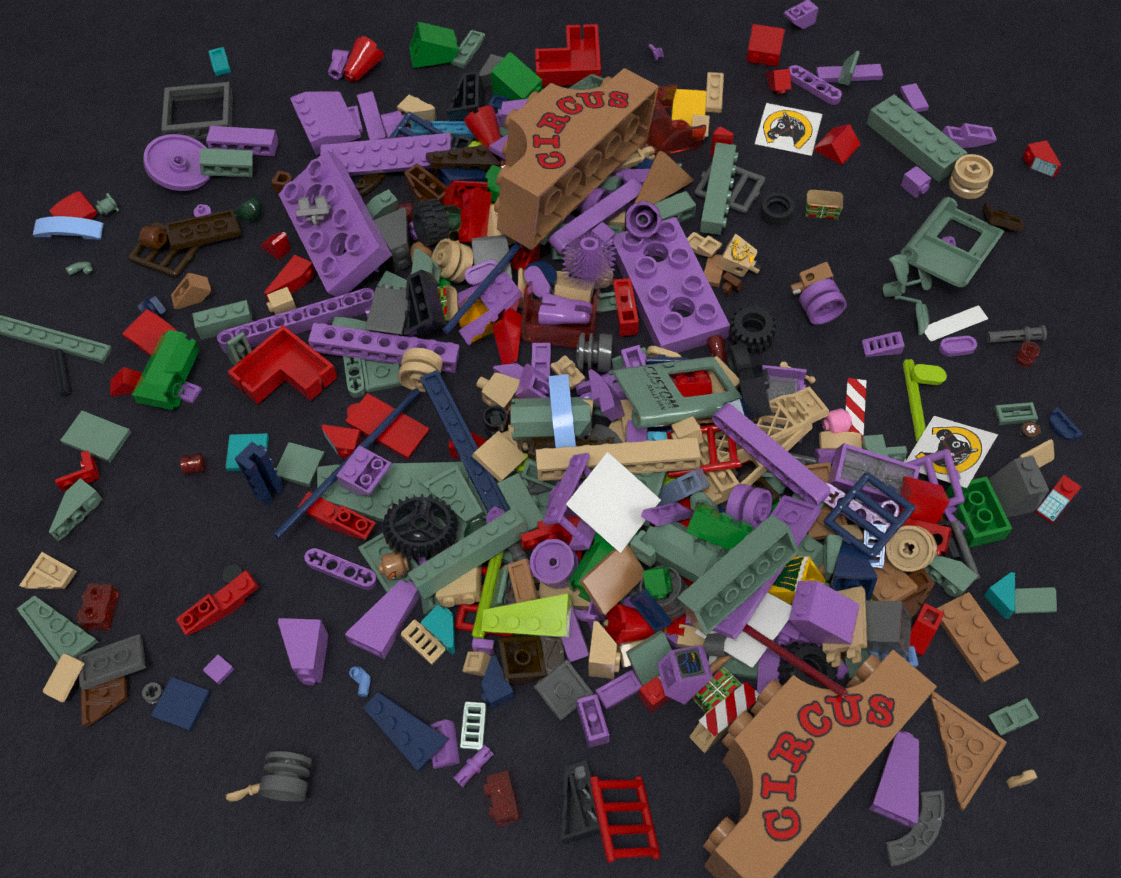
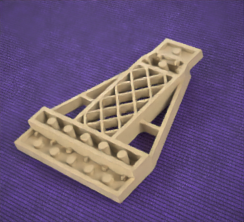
M809 386L793 394L782 395L770 400L771 413H776L775 416L765 415L749 420L752 422L758 421L755 425L766 432L768 436L786 451H789L812 429L813 422L829 416V409ZM763 422L772 423L771 426L762 425ZM776 424L785 425L784 429L775 426ZM723 431L715 432L716 446H719L717 449L718 463L730 461L729 452L722 451L724 447L728 448L727 435ZM702 434L704 442L699 444L700 465L710 464L707 434ZM736 443L738 460L741 463L751 460L757 467L741 482L752 485L768 469ZM730 469L707 472L704 474L710 486L698 492L707 494L718 505L727 501L733 488L740 483Z

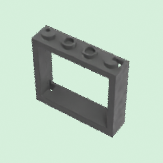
M223 82L165 88L161 130L163 135L172 133L194 139H206L210 126L232 127L233 92L230 83ZM224 97L223 120L171 125L173 101Z

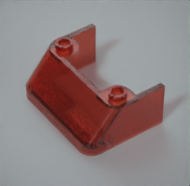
M677 84L658 87L647 142L657 154L659 151L670 154L701 147L707 128L705 124L690 127L682 119L673 121L664 109L672 106Z
M533 281L527 283L524 288L521 336L525 341L577 348L581 332L586 333V341H589L590 333L595 335L601 290H597L594 295L593 310L589 314L591 316L589 323L548 325L539 324L538 314L542 302L531 299Z

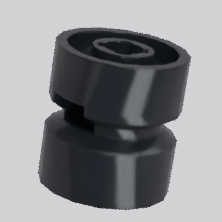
M494 405L484 411V429L489 438L498 431L502 433L509 430L508 413L503 407Z

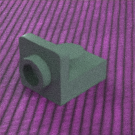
M641 530L638 535L635 534L631 539L630 549L637 559L652 567L656 562V550L650 544L643 543L646 532Z

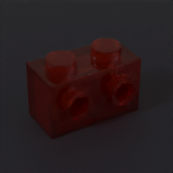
M88 584L86 591L83 593L82 608L77 615L78 623L85 630H110L119 594L113 585Z
M508 771L486 776L487 784L483 785L486 798L491 797L493 804L488 806L491 820L496 819L498 826L520 821Z

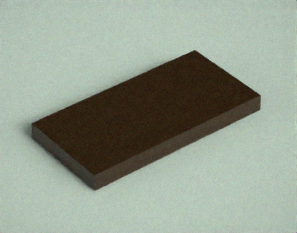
M233 209L165 223L172 251L242 236Z

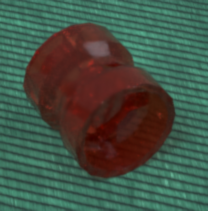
M1030 341L1023 343L1015 357L1016 362L1022 367L1033 365L1040 353L1039 346Z
M196 453L191 457L188 455L180 457L181 470L184 475L191 474L192 471L198 473L205 471L202 453Z

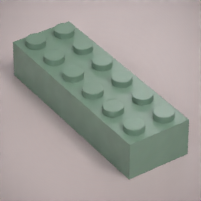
M892 95L870 110L867 124L938 182L952 174L956 161L960 157L967 155L963 148L896 95Z
M774 515L769 516L677 597L689 621L704 635H708L799 553L790 527Z

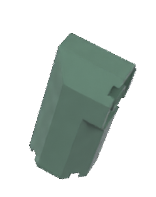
M571 397L575 437H577V440H583L592 431L591 407L581 398ZM550 398L511 400V427L514 428V432H511L513 441L532 440L533 438H555Z
M677 521L655 527L650 526L643 543L650 544L656 550V561L664 566L672 567L681 576L692 582H696L700 576L704 575L730 551L686 533L687 527Z

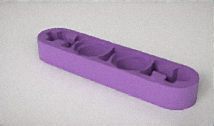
M793 65L789 67L792 82L831 105H836L840 102L842 93L839 89L800 66ZM807 79V80H811L812 82L807 83V82H805L804 80ZM822 87L825 90H818L817 88Z
M316 548L310 549L305 553L304 557L308 567L364 590H372L377 585L376 574L370 569ZM316 555H317V557H318V559H319L320 561H318V560H313V562H312L310 558H311V557L315 558ZM332 561L337 562L338 565L335 569H327L328 563ZM352 568L355 570V574L352 577L344 575L347 569ZM370 576L372 581L365 583L363 578L368 579Z

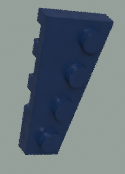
M377 692L363 707L417 771H421L450 740V738L442 735L435 728L424 723L416 715L409 713L401 705L381 692Z

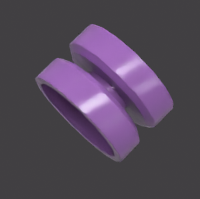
M831 279L815 282L800 295L799 302L812 324L820 325L830 322L846 309L847 302L842 293H839L840 291L836 283Z
M737 484L729 496L726 513L730 514L735 520L740 522L742 520L747 521L757 528L770 516L772 508L771 493L769 490L753 488L751 485Z
M548 539L539 543L530 557V568L533 575L547 587L553 589L568 587V582L580 563L577 553L564 541L557 539Z

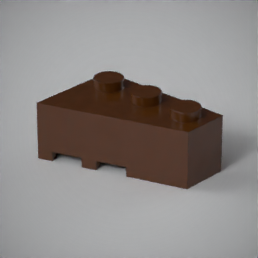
M418 163L404 172L407 187L416 202L437 198L443 208L446 209L443 204L446 185Z

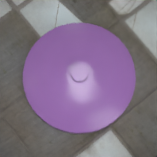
M179 134L164 135L151 141L145 149L143 162L147 174L153 181L165 188L177 191L194 190L206 184L212 176L201 175L200 148L206 147L194 138Z

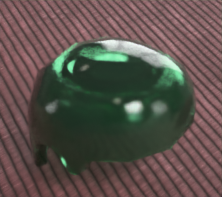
M454 204L442 205L447 215L449 231L460 229L462 210Z

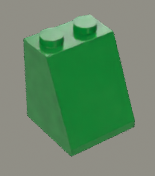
M418 22L409 46L412 67L452 62L459 53L454 30Z
M510 52L491 71L492 93L509 97V101L528 99L533 92L540 93L543 90L542 79Z

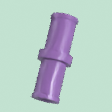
M483 745L471 759L468 758L467 764L453 777L462 787L476 772L479 774L480 768L494 755L487 746Z

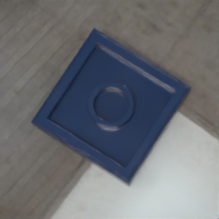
M171 677L151 717L191 732L211 692Z

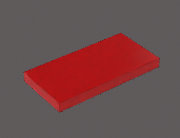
M367 393L345 422L350 427L358 429L364 435L369 436L395 408ZM401 413L375 441L409 460L429 434L430 428Z

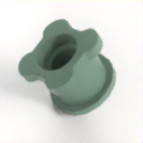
M108 193L105 194L107 198L97 201L98 205H96V208L101 215L108 216V213L113 210L119 211L116 202Z

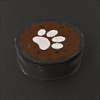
M1026 421L1022 424L1019 432L1024 439L1033 441L1039 437L1041 428L1036 422Z

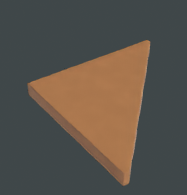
M659 151L635 203L646 201L655 204L690 184L694 179L667 154Z
M933 691L930 694V699L958 806L963 811L1007 742Z

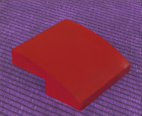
M80 191L67 196L49 210L54 217H76L89 220L98 213Z
M146 309L122 335L125 339L137 345L141 351L151 356L161 335L166 333L167 330H177L162 318Z

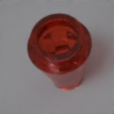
M721 335L709 337L707 339V346L714 358L718 356L725 362L727 358L724 338Z

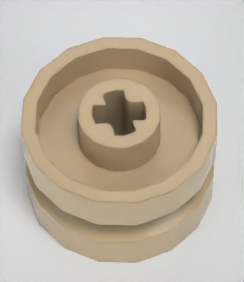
M975 154L960 157L956 161L950 176V189L962 198L974 199L982 196L993 174L992 164L984 157Z
M446 238L441 240L432 255L433 261L441 268L440 278L455 283L463 282L466 270L472 267L473 264L472 249L469 246Z
M410 348L404 351L401 367L398 372V381L408 389L414 390L417 388L420 392H426L420 377L436 370L440 373L443 365L442 358L437 353L425 348Z
M909 525L900 527L886 544V553L889 561L903 571L913 572L926 568L933 562L937 551L934 536L921 526ZM910 545L915 546V548L912 549L913 552L909 550Z

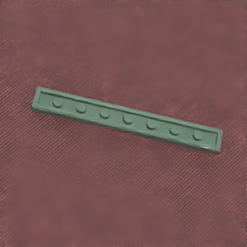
M0 315V335L54 350L59 348L64 353L100 363H105L113 350L107 344Z

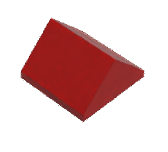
M850 124L832 128L814 147V150L843 165L861 143Z
M903 477L901 496L915 505L916 508L909 519L937 525L950 502L943 487L919 479ZM899 505V513H898V516H899V515L904 511V509H905V508H903V507L900 506V505Z

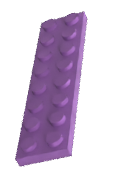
M451 133L324 144L321 145L320 155L328 150L339 157L349 176L407 171L416 163L424 169H431L432 166L425 159L426 153L452 149Z
M784 495L771 515H774L790 527L798 547L821 513L820 506ZM784 567L712 631L736 640Z

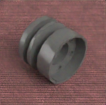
M581 332L577 343L576 355L579 371L583 372L584 363H587L588 372L592 369L593 364H597L598 373H608L611 370L612 334L600 333L598 342H594L593 333H590L589 341H586V333Z
M669 567L673 591L669 592L667 597L655 599V601L670 619H677L685 614L677 597L684 590L688 589L689 586L675 569ZM642 577L640 583V592L646 589L644 577Z
M286 751L267 753L265 756L267 764L263 766V770L272 775L261 777L258 793L261 796L274 800L304 801L308 783L300 778L310 776L308 769L312 766L311 758Z

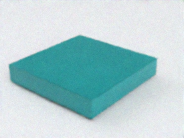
M268 434L230 435L226 470L241 471L235 458L251 442L257 446L262 445L268 450Z

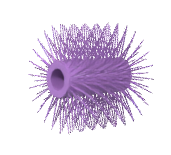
M587 234L586 237L583 235L584 238L580 236L582 240L579 239L577 242L573 240L571 245L568 242H563L569 246L562 247L563 249H568V251L562 253L567 255L562 259L568 260V262L562 265L568 267L562 270L570 272L562 275H568L572 272L574 275L569 278L576 277V274L579 278L581 277L582 283L588 280L589 289V280L593 281L594 279L598 281L596 277L598 278L600 274V277L604 276V278L610 279L605 276L609 274L604 268L615 271V269H610V267L616 264L610 261L616 260V258H611L612 254L615 255L616 253H610V251L616 249V247L606 250L604 248L610 246V243H605L607 242L606 240L604 242L601 241L603 238L597 240V238H594L596 236H593V238L592 236L588 237Z

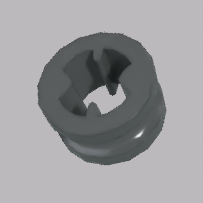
M153 682L147 684L142 690V696L149 704L158 703L163 694L160 685ZM152 689L157 691L154 697L150 696Z

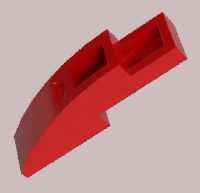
M308 491L304 499L299 504L298 508L308 499V497L312 494L311 492ZM321 497L305 512V514L315 518L316 522L362 540L367 539L376 525V522L342 505L339 507Z
M565 517L577 528L580 521L579 517ZM543 520L537 522L536 530L520 535V545L522 550H533L539 543L548 539H561L566 544H570L572 535L559 523L545 525Z
M245 570L214 595H206L176 618L185 635L188 636L221 620L246 603L245 598L257 590L259 586L250 572Z

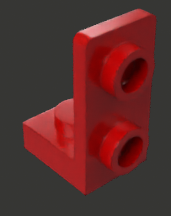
M88 450L81 453L82 461H80L82 470L55 479V483L61 491L68 490L80 478L86 483H91L100 478L96 461Z

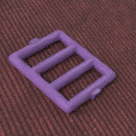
M945 449L906 462L918 467L925 465L929 482L939 485L932 462L944 458L955 497L949 499L950 502L947 508L964 502L965 499L959 479H961L960 473L955 469L950 450Z

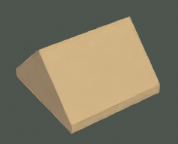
M559 277L555 285L554 295L591 303L595 287L593 281L591 285V281H589L588 289V280L583 283L580 280L581 282L575 285L579 281L578 279L575 281L574 279L576 278Z

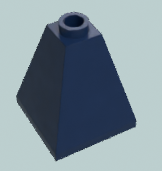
M842 542L830 588L840 591L862 586L865 589V601H870L878 579L877 574L865 554L850 544L848 546Z

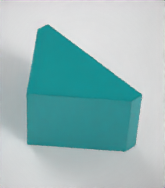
M1010 572L991 586L984 595L996 610L1007 619L1015 612V573Z

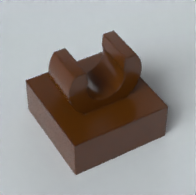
M729 272L724 274L723 280L725 284L722 287L723 292L727 295H730L733 289L740 292L743 288L741 280Z

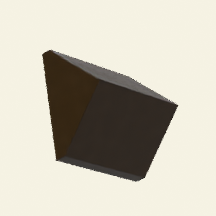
M539 636L498 639L505 681L522 686L546 676Z

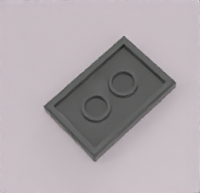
M140 634L78 656V659L84 662V666L79 674L82 690L146 668L143 638Z

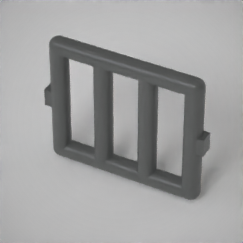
M712 163L707 171L702 173L701 181L694 191L695 195L706 198L707 192L703 191L709 181ZM736 166L735 173L741 175L731 193L730 202L727 201L726 204H729V208L747 213L753 201L758 199L759 191L765 182V177ZM748 178L757 181L744 205L734 202Z

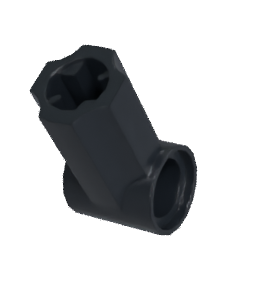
M941 521L938 524L952 529L948 521ZM952 529L947 553L941 552L942 557L961 561L963 555ZM941 535L934 536L936 544H942L943 537Z

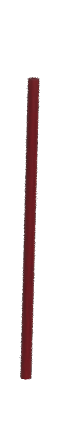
M746 624L743 628V632L840 697L845 698L848 695V690L750 625Z

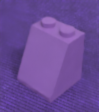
M798 581L789 621L811 643L851 645L860 605L819 581Z
M279 618L278 624L291 667L300 682L306 685L322 683L328 642V633L322 621Z

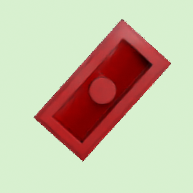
M719 127L713 133L710 157L714 156L716 143L733 144L734 134Z

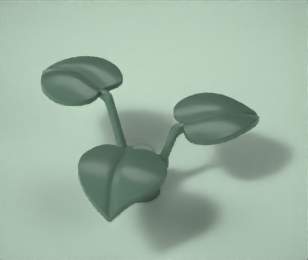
M902 254L895 255L889 258L894 266L898 280L885 283L883 285V293L886 298L895 297L896 300L902 299L916 303L918 336H920L929 325L927 306L922 304L921 300L901 295L905 293V286L920 282L922 283L923 290H929L932 286V277L930 273L918 268L920 279L907 282V275L909 274L907 258Z

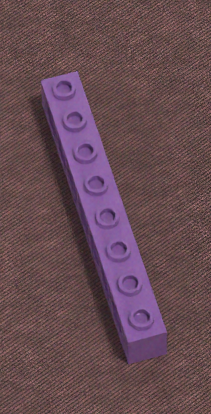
M313 323L308 340L309 346L318 353L392 364L397 363L401 365L404 351L410 348H425L437 354H442L439 355L443 361L441 371L456 373L459 359V345L452 342H438L417 337H405L398 334H385L378 331L371 332L363 329L346 328L344 326H331L324 323Z

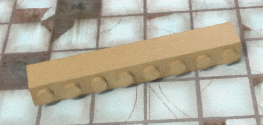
M688 437L683 439L646 440L643 442L606 443L602 445L566 446L536 450L538 481L562 479L573 455L582 453L590 454L586 466L591 471L608 452L632 474L699 469L701 459L698 439ZM582 473V475H581L580 478H587V477Z

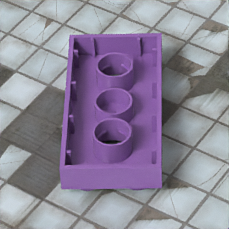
M326 150L317 159L312 160L308 167L293 181L288 182L279 193L327 293L335 297L348 294L392 255L341 159L330 151ZM325 195L328 204L332 206V210L324 214L325 220H319V225L314 226L312 221L306 220V216L311 215L297 216L296 210L299 208L298 200L302 197H309L310 206L316 205V196Z
M676 217L661 221L658 231L650 237H637L629 230L614 234L612 237L614 241L612 243L615 244L610 245V249L616 247V249L611 251L616 253L613 256L616 258L615 261L623 278H631L636 307L654 346L679 353L728 338L730 324ZM650 256H659L664 260L661 262H656L655 259ZM686 310L691 315L683 318L681 314L674 311Z

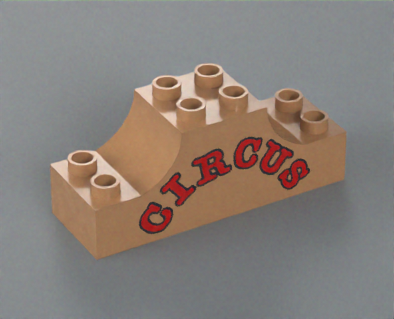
M623 68L613 78L606 77L601 86L594 89L574 90L550 83L540 93L533 92L521 109L511 110L505 120V128L508 129V139L502 150V154L506 156V162L496 180L497 185L500 186V196L494 206V211L498 213L497 230L532 250L582 203L594 189L602 184L647 141L659 86Z
M894 650L883 661L872 654L847 684L846 690H848V695L845 698L840 697L829 689L809 685L794 675L784 686L774 678L759 694L757 703L750 710L755 717L753 718L746 710L743 711L728 728L727 731L729 733L722 740V743L729 749L723 763L732 773L738 787L740 815L737 825L726 817L708 837L709 839L703 847L711 856L704 867L716 878H773L937 686Z

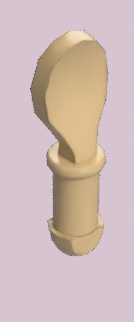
M260 783L226 795V800L233 802L241 800L247 794L253 796V794L258 793Z

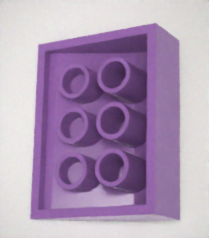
M339 91L304 92L290 98L315 155L320 154L321 145L346 143L361 137Z

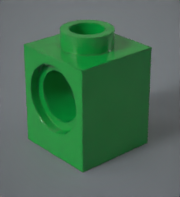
M668 566L649 568L642 571L645 588L651 596H654V599L665 598L669 592L673 591Z

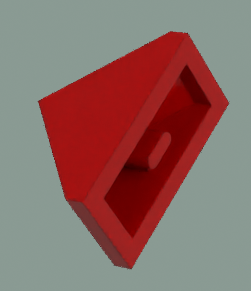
M285 232L272 235L260 245L277 260H280L291 251Z
M540 243L532 250L523 245L515 254L511 267L517 271L519 268L525 271L527 265L540 259Z
M123 367L111 379V397L132 394L142 372Z

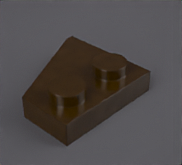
M985 202L983 211L992 226H1003L1010 231L1017 230L1022 232L1025 225L1020 217L1002 209L999 212L994 211L990 207L991 204Z

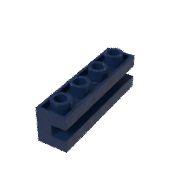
M251 442L235 460L253 495L268 506L273 501L269 492L273 490L279 495L284 490L281 484L282 480L277 475V469L272 465L273 461L268 456V450L262 445L257 446Z

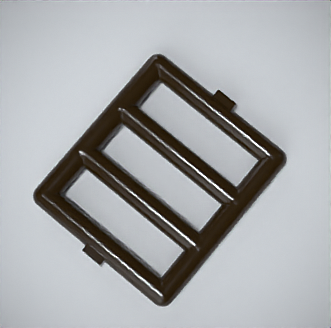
M154 222L152 226H158L164 229L167 236V242L169 238L167 235L165 224ZM140 238L137 240L138 244L128 255V259L172 277H178L188 262L191 263L194 260V254L201 245L190 247L174 270L168 268L167 265L179 249L174 251L170 249L160 264L152 262V260L162 248H152L145 259L141 258L138 254L144 246L141 244Z

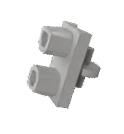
M325 195L316 196V205L310 206L309 197L299 198V208L296 210L297 216L311 215L306 216V220L312 221L314 226L319 225V220H325L324 214L332 210V206L328 204Z

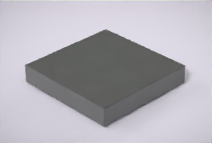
M568 660L563 661L533 686L559 721L577 708L578 699L593 694Z

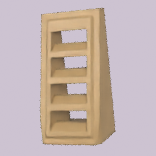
M413 620L401 632L402 639L431 665L446 651V648L416 620ZM423 635L424 638L417 644L416 641ZM430 641L431 643L423 650L422 647ZM436 646L437 649L429 656L428 653Z

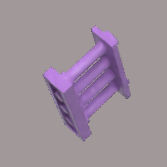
M589 453L576 454L570 459L567 470L543 520L545 525L559 523L572 535L569 547L574 551L589 549L596 533L582 518H580L576 528L563 516L568 507L566 503L572 497L574 490L577 491L581 486L578 481L582 473L588 477L592 472L586 466L590 457Z

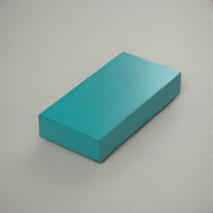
M224 47L208 51L215 76L231 72Z

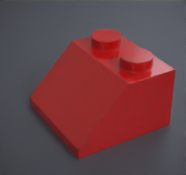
M753 24L746 62L778 67L785 29Z

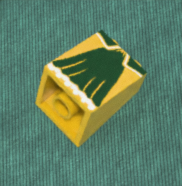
M809 556L794 557L785 565L768 593L792 606L798 581H819L825 585L826 580Z

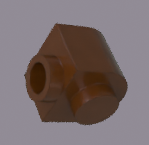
M278 171L272 179L274 191L280 193L288 182L293 181L291 175L288 172Z

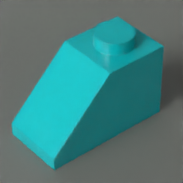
M437 605L421 621V625L451 655H454L456 653L454 615L448 608L445 607L443 609Z

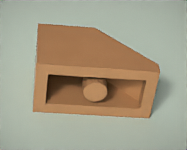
M188 273L171 294L174 309L202 302L211 291L208 278Z

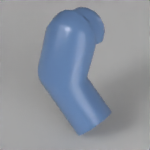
M354 666L350 669L349 675L359 684L358 696L368 697L370 676L361 667Z

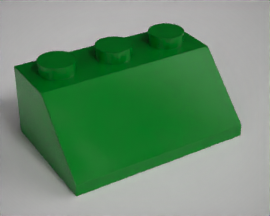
M697 504L690 517L686 533L731 550L756 528L747 521L742 520L740 522L733 519L730 514L713 511V508L708 505Z

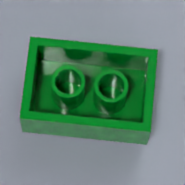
M988 477L971 480L967 488L961 486L965 500L963 503L955 505L957 510L953 516L966 528L963 534L968 547L971 548L1006 539L1012 527ZM952 485L946 491L948 499L955 497Z

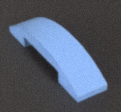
M45 217L36 220L33 236L51 238V235L82 236L84 239L101 240L104 224L76 217Z
M568 374L549 376L556 448L576 447Z

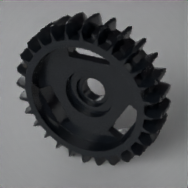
M414 494L413 498L410 499L406 496L405 501L399 499L398 504L393 503L392 509L388 508L387 514L384 515L383 536L386 544H389L390 550L394 549L395 555L401 553L402 558L407 555L410 561L413 557H416L418 562L420 558H425L427 561L429 556L434 557L437 553L439 554L449 548V546H452L457 537V516H455L454 510H451V506L449 504L446 505L445 500L439 502L438 496L435 499H431V495L424 497L423 494H421V497H416ZM408 515L401 523L399 522L403 517ZM434 515L438 516L446 526L439 525ZM418 521H423L426 523L423 527H417L415 525V523Z

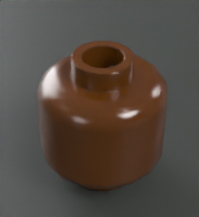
M147 225L140 231L139 238L144 247L159 249L166 243L167 236L161 227Z

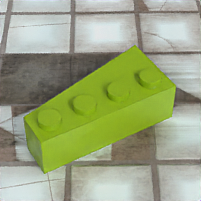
M567 593L484 609L481 631L486 633L569 638L572 595Z

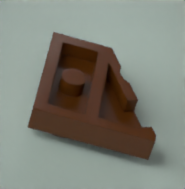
M924 568L908 575L918 586V589L915 593L902 600L912 620L935 585Z
M124 677L117 678L86 690L81 689L82 726L89 727L127 700V679Z

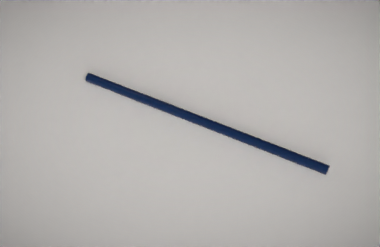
M516 242L445 325L442 329L445 334H449L523 246L522 244Z
M415 388L359 446L367 449L421 393L420 390ZM354 451L273 533L277 539H280L337 480L336 475Z

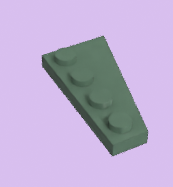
M33 596L17 608L57 663L64 653L78 658L79 655H82L98 643L94 637L84 632L36 596Z

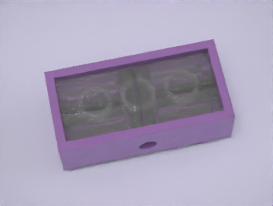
M843 443L836 448L828 483L837 489L848 492L865 472H869L887 486L889 484L896 488V492L901 495L903 477L907 476L918 479L920 467ZM869 482L860 490L872 500L878 502L894 501Z

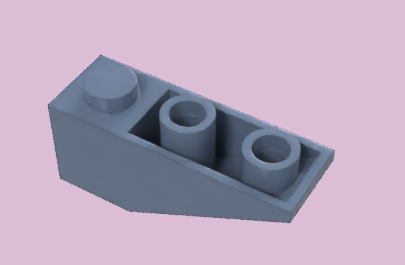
M702 468L693 470L663 485L659 495L661 501L657 506L675 503L709 487L710 484Z

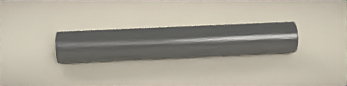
M952 521L950 524L968 568L978 575L976 579H979L980 575L959 521Z

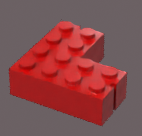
M598 24L583 25L584 39H581L580 25H566L567 48L535 49L536 75L542 79V86H548L550 83L557 86L575 85L590 74L601 77Z
M284 325L228 371L232 383L243 393H246L256 404H259L284 381L288 382L311 401L322 391V386L326 388L337 378L334 365Z

